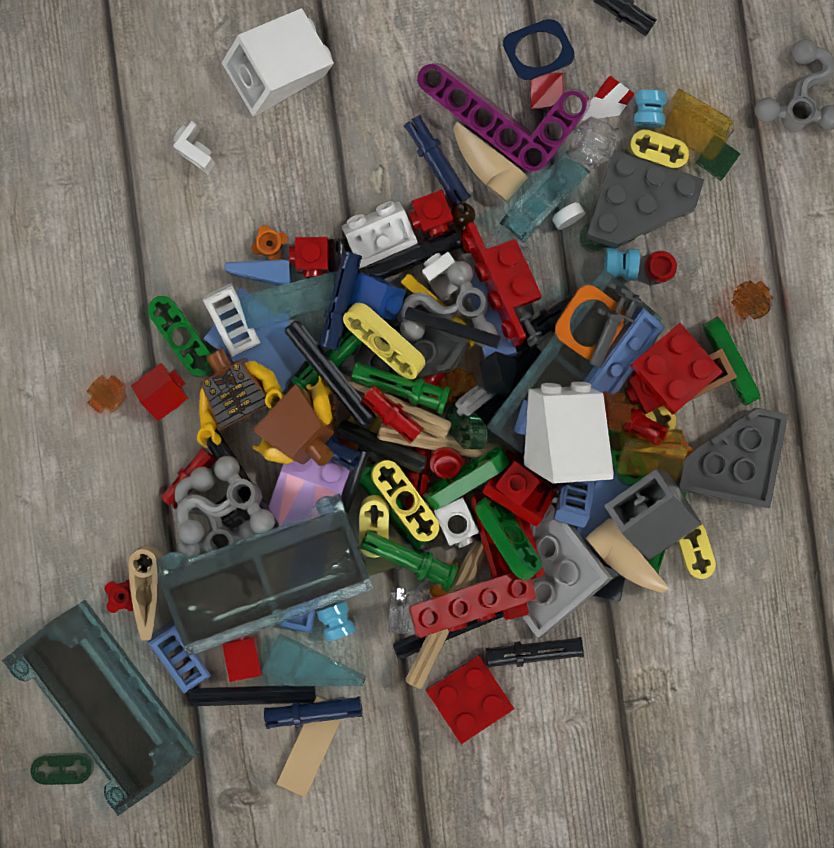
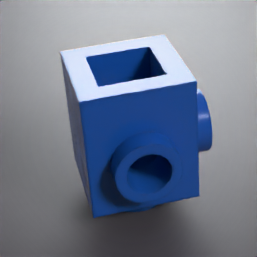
M359 272L350 304L363 303L369 306L381 318L395 320L397 313L402 307L406 290L381 278Z

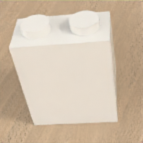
M302 8L239 34L222 61V65L253 117L323 78L334 64L330 50L327 46L323 45L316 33L313 21L307 18Z
M572 382L571 387H561L560 384L543 383L541 388L529 389L524 466L551 483L613 479V465L603 393L591 388V384L587 382Z

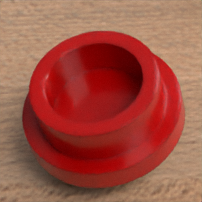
M666 251L652 253L645 262L647 276L657 283L669 281L677 271L675 258Z
M451 447L439 448L430 457V468L433 473L441 478L454 477L462 466L461 455L456 449Z

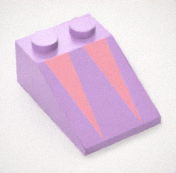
M312 458L303 465L296 461L289 465L283 464L268 507L278 521L279 527L269 534L297 544L300 532L327 537L350 471L331 460L323 466H318Z

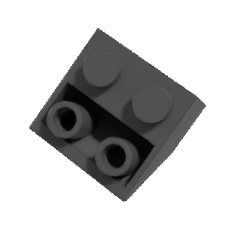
M655 469L604 505L620 532L648 560H651L702 525L667 470Z

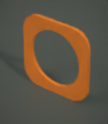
M584 285L576 291L555 325V334L561 342L590 361L596 345L590 347L582 346L574 340L570 331L571 316L581 303L588 300L603 302L609 311H615L618 303L597 287ZM622 307L620 314L625 315L626 311ZM622 319V322H620L618 329L615 333V336L612 340V343L614 342L619 332L625 325V323H623L624 319Z

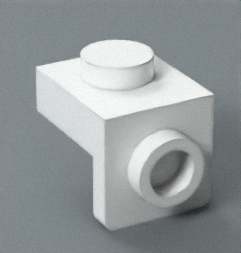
M449 252L443 256L440 253H436L424 263L426 268L422 270L424 279L440 300H444L459 289V286L453 285L448 279V269L455 263Z

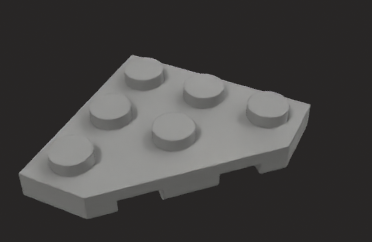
M556 503L550 504L537 528L530 524L545 576L532 580L536 599L526 602L529 614L522 616V618L537 638H543L613 579L573 525L553 520Z

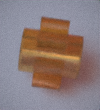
M751 280L741 283L733 293L734 300L731 303L736 307L734 311L743 320L748 316L753 320L764 317L772 306L771 300L773 296L769 294L770 288L761 280L756 285Z
M454 368L453 371L446 372L444 380L438 381V386L441 388L451 387L446 403L450 402L454 407H457L455 403L458 399L477 386L474 372L467 373L462 368Z
M101 375L88 388L87 393L92 398L87 403L98 413H103L106 409L112 414L127 398L122 392L126 385L116 376L111 375L107 379L104 375Z
M603 391L608 430L620 432L622 429L621 425L632 421L630 419V409L633 408V405L624 402L626 395L616 392L613 395L611 392Z

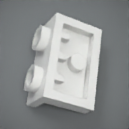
M385 202L379 205L375 212L368 215H355L346 221L347 224L341 226L352 253L362 256L359 269L418 244L406 212L400 202Z

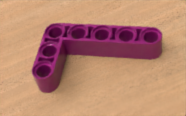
M432 63L423 66L417 77L418 84L424 92L529 172L539 171L551 161L590 108L589 96L580 89L569 90L560 96L534 133H532L442 63ZM432 69L437 70L441 75V82L437 87L432 86L428 81V74ZM456 89H461L466 93L467 100L463 106L457 105L453 100V93ZM575 95L580 98L582 109L579 113H572L567 109L566 101L569 96ZM481 108L489 110L492 115V121L488 126L481 124L478 120V112ZM550 122H557L562 127V135L559 139H553L548 135L547 126ZM506 128H511L517 133V141L514 145H509L503 140V132ZM530 148H537L542 152L543 160L541 164H533L529 161L528 151Z

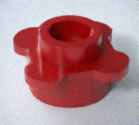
M126 580L124 583L117 584L114 581L108 582L104 588L108 594L107 610L111 613H116L121 609L134 611L130 581ZM120 593L124 594L123 599H119L118 595Z

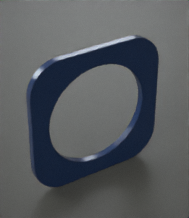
M547 19L509 33L503 40L504 50L516 75L524 80H532L567 67L575 58L574 49L561 24L556 20ZM535 32H546L556 36L562 45L560 55L554 62L542 67H531L523 64L516 56V47L525 36Z

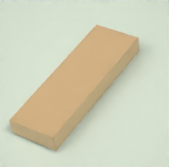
M317 695L314 703L329 700ZM341 719L303 725L276 785L304 798L306 797Z

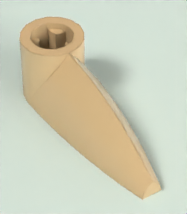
M457 122L453 131L466 162L494 194L508 203L528 177L504 156Z
M610 517L585 537V540L599 557L626 579L660 593H664L669 589L639 550L620 532Z
M144 545L132 553L128 563L133 610L141 640H151L156 614L158 568L162 563V555L158 548L153 545ZM144 554L148 555L147 559H152V563L147 568H144V563L140 564L138 560Z

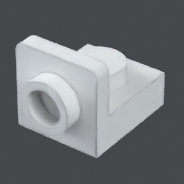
M191 121L187 127L183 125L177 131L173 139L176 142L173 147L179 155L206 174H209L215 165L210 157L212 152L198 141L194 145L191 144L200 132L198 125Z

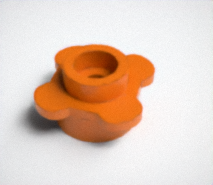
M263 225L258 229V236L256 242L251 245V250L255 255L262 254L267 256L269 260H279L281 258L280 251L282 246L287 243L288 237L284 232L277 233L271 230L269 226ZM267 241H272V246H267Z

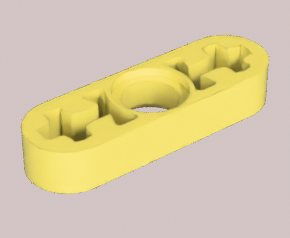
M354 303L343 316L344 324L356 337L400 376L406 379L416 378L425 366V359L414 346L369 306L363 303ZM380 337L386 340L388 344L384 343Z
M390 460L376 462L371 469V480L410 534L423 542L434 539L439 532V522L400 467ZM381 467L386 469L393 468L394 472H392L391 478L396 484H399L401 479L404 482V485L395 488L390 496L386 491L392 489L391 485L386 480L379 481L378 479L381 475L379 470ZM403 491L410 492L414 498L413 505L407 510L398 508L396 504L398 494ZM420 506L423 508V511L417 513L424 521L431 520V524L428 526L430 530L428 534L422 531L417 533L416 529L419 528V524L414 517H411L409 521L406 519V516L415 513Z

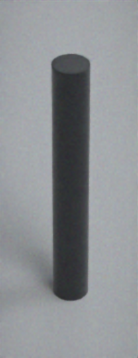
M408 307L405 312L404 319L489 347L497 349L501 341V336L412 307Z
M359 445L357 451L361 453V458L355 457L356 460H359V464L353 471L349 472L331 524V528L334 531L341 532L344 528L371 449L366 445Z

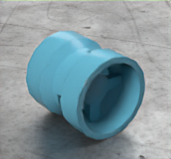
M659 90L637 91L635 93V104L638 108L634 114L633 125L641 128L664 127L666 115L663 113V106L667 103V93Z
M607 247L604 256V279L614 280L616 277H624L626 281H637L640 263L639 249H628L626 252H623L617 248Z
M346 600L316 611L319 621L323 622L324 626H327L323 632L326 642L356 632L354 622L347 620L349 608Z

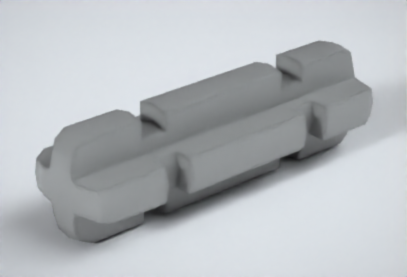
M482 381L456 401L455 405L458 408L456 412L460 416L463 414L469 416L495 396L496 393L485 390Z

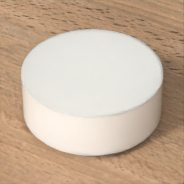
M575 202L559 210L553 216L552 221L556 228L561 230L581 219L585 212L580 203Z

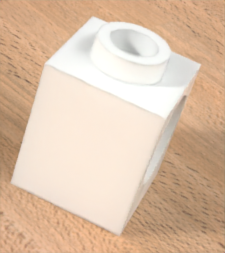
M463 497L452 501L438 510H433L450 546L456 544L458 548H461L475 541L473 535L479 533ZM454 515H461L466 520V528L460 533H453L448 528V521Z

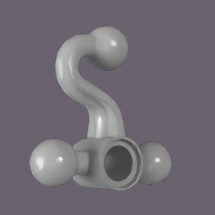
M808 39L800 40L794 45L792 50L795 61L805 65L818 60L822 63L821 71L808 74L799 80L795 88L794 98L787 106L779 105L773 98H763L756 103L755 115L760 121L765 123L781 118L784 127L793 132L805 129L810 122H819L822 128L834 130V105H827L819 110L814 100L807 96L810 87L822 84L833 76L834 58L829 51L817 47L813 41ZM792 109H801L805 114V119L796 118Z
M457 261L448 269V279L453 285L459 286L461 291L457 296L456 304L443 307L432 296L421 292L411 294L404 300L400 311L402 317L400 333L403 338L408 341H417L425 333V325L404 319L407 308H415L418 305L424 306L431 314L446 319H454L463 315L468 319H472L474 328L495 335L498 334L495 325L485 319L484 315L488 310V301L482 291L473 288L471 284L473 269L470 264L464 261ZM470 296H478L481 299L479 309L474 312L466 311L464 308L465 300ZM475 342V343L478 344L479 346H484V347L486 346V345H483V344H480V343Z
M223 456L216 461L214 466L216 476L220 480L228 481L230 484L227 488V500L221 504H215L203 496L190 495L178 504L176 519L179 524L178 534L183 543L194 545L204 535L202 524L197 520L189 518V511L192 508H198L212 517H222L239 508L248 511L250 515L249 525L255 533L264 535L273 529L275 524L273 514L269 510L261 509L259 506L262 500L260 488L248 480L241 479L239 476V463L234 457ZM244 487H249L251 490L250 499L245 503H240L238 500L239 491Z
M198 467L193 470L190 476L182 479L174 492L176 503L179 504L184 498L188 497L187 494L190 489L194 488L200 492L210 490L215 484L213 471L207 467ZM192 508L189 513L207 517L210 530L206 538H202L194 545L185 544L180 540L177 544V553L186 561L197 559L201 552L206 550L211 556L221 558L227 556L232 551L234 543L244 541L247 544H256L260 542L263 535H259L251 529L249 520L244 521L239 529L234 530L230 525L222 523L221 517H212L198 508ZM220 533L224 534L228 538L229 544L219 547L212 541V536Z

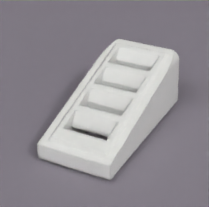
M232 283L203 296V301L231 357L260 344V340ZM230 296L232 301L215 308V302ZM236 308L238 313L221 320L219 315ZM242 320L244 325L229 332L226 331L225 327ZM246 331L248 332L249 337L235 344L232 343V338Z

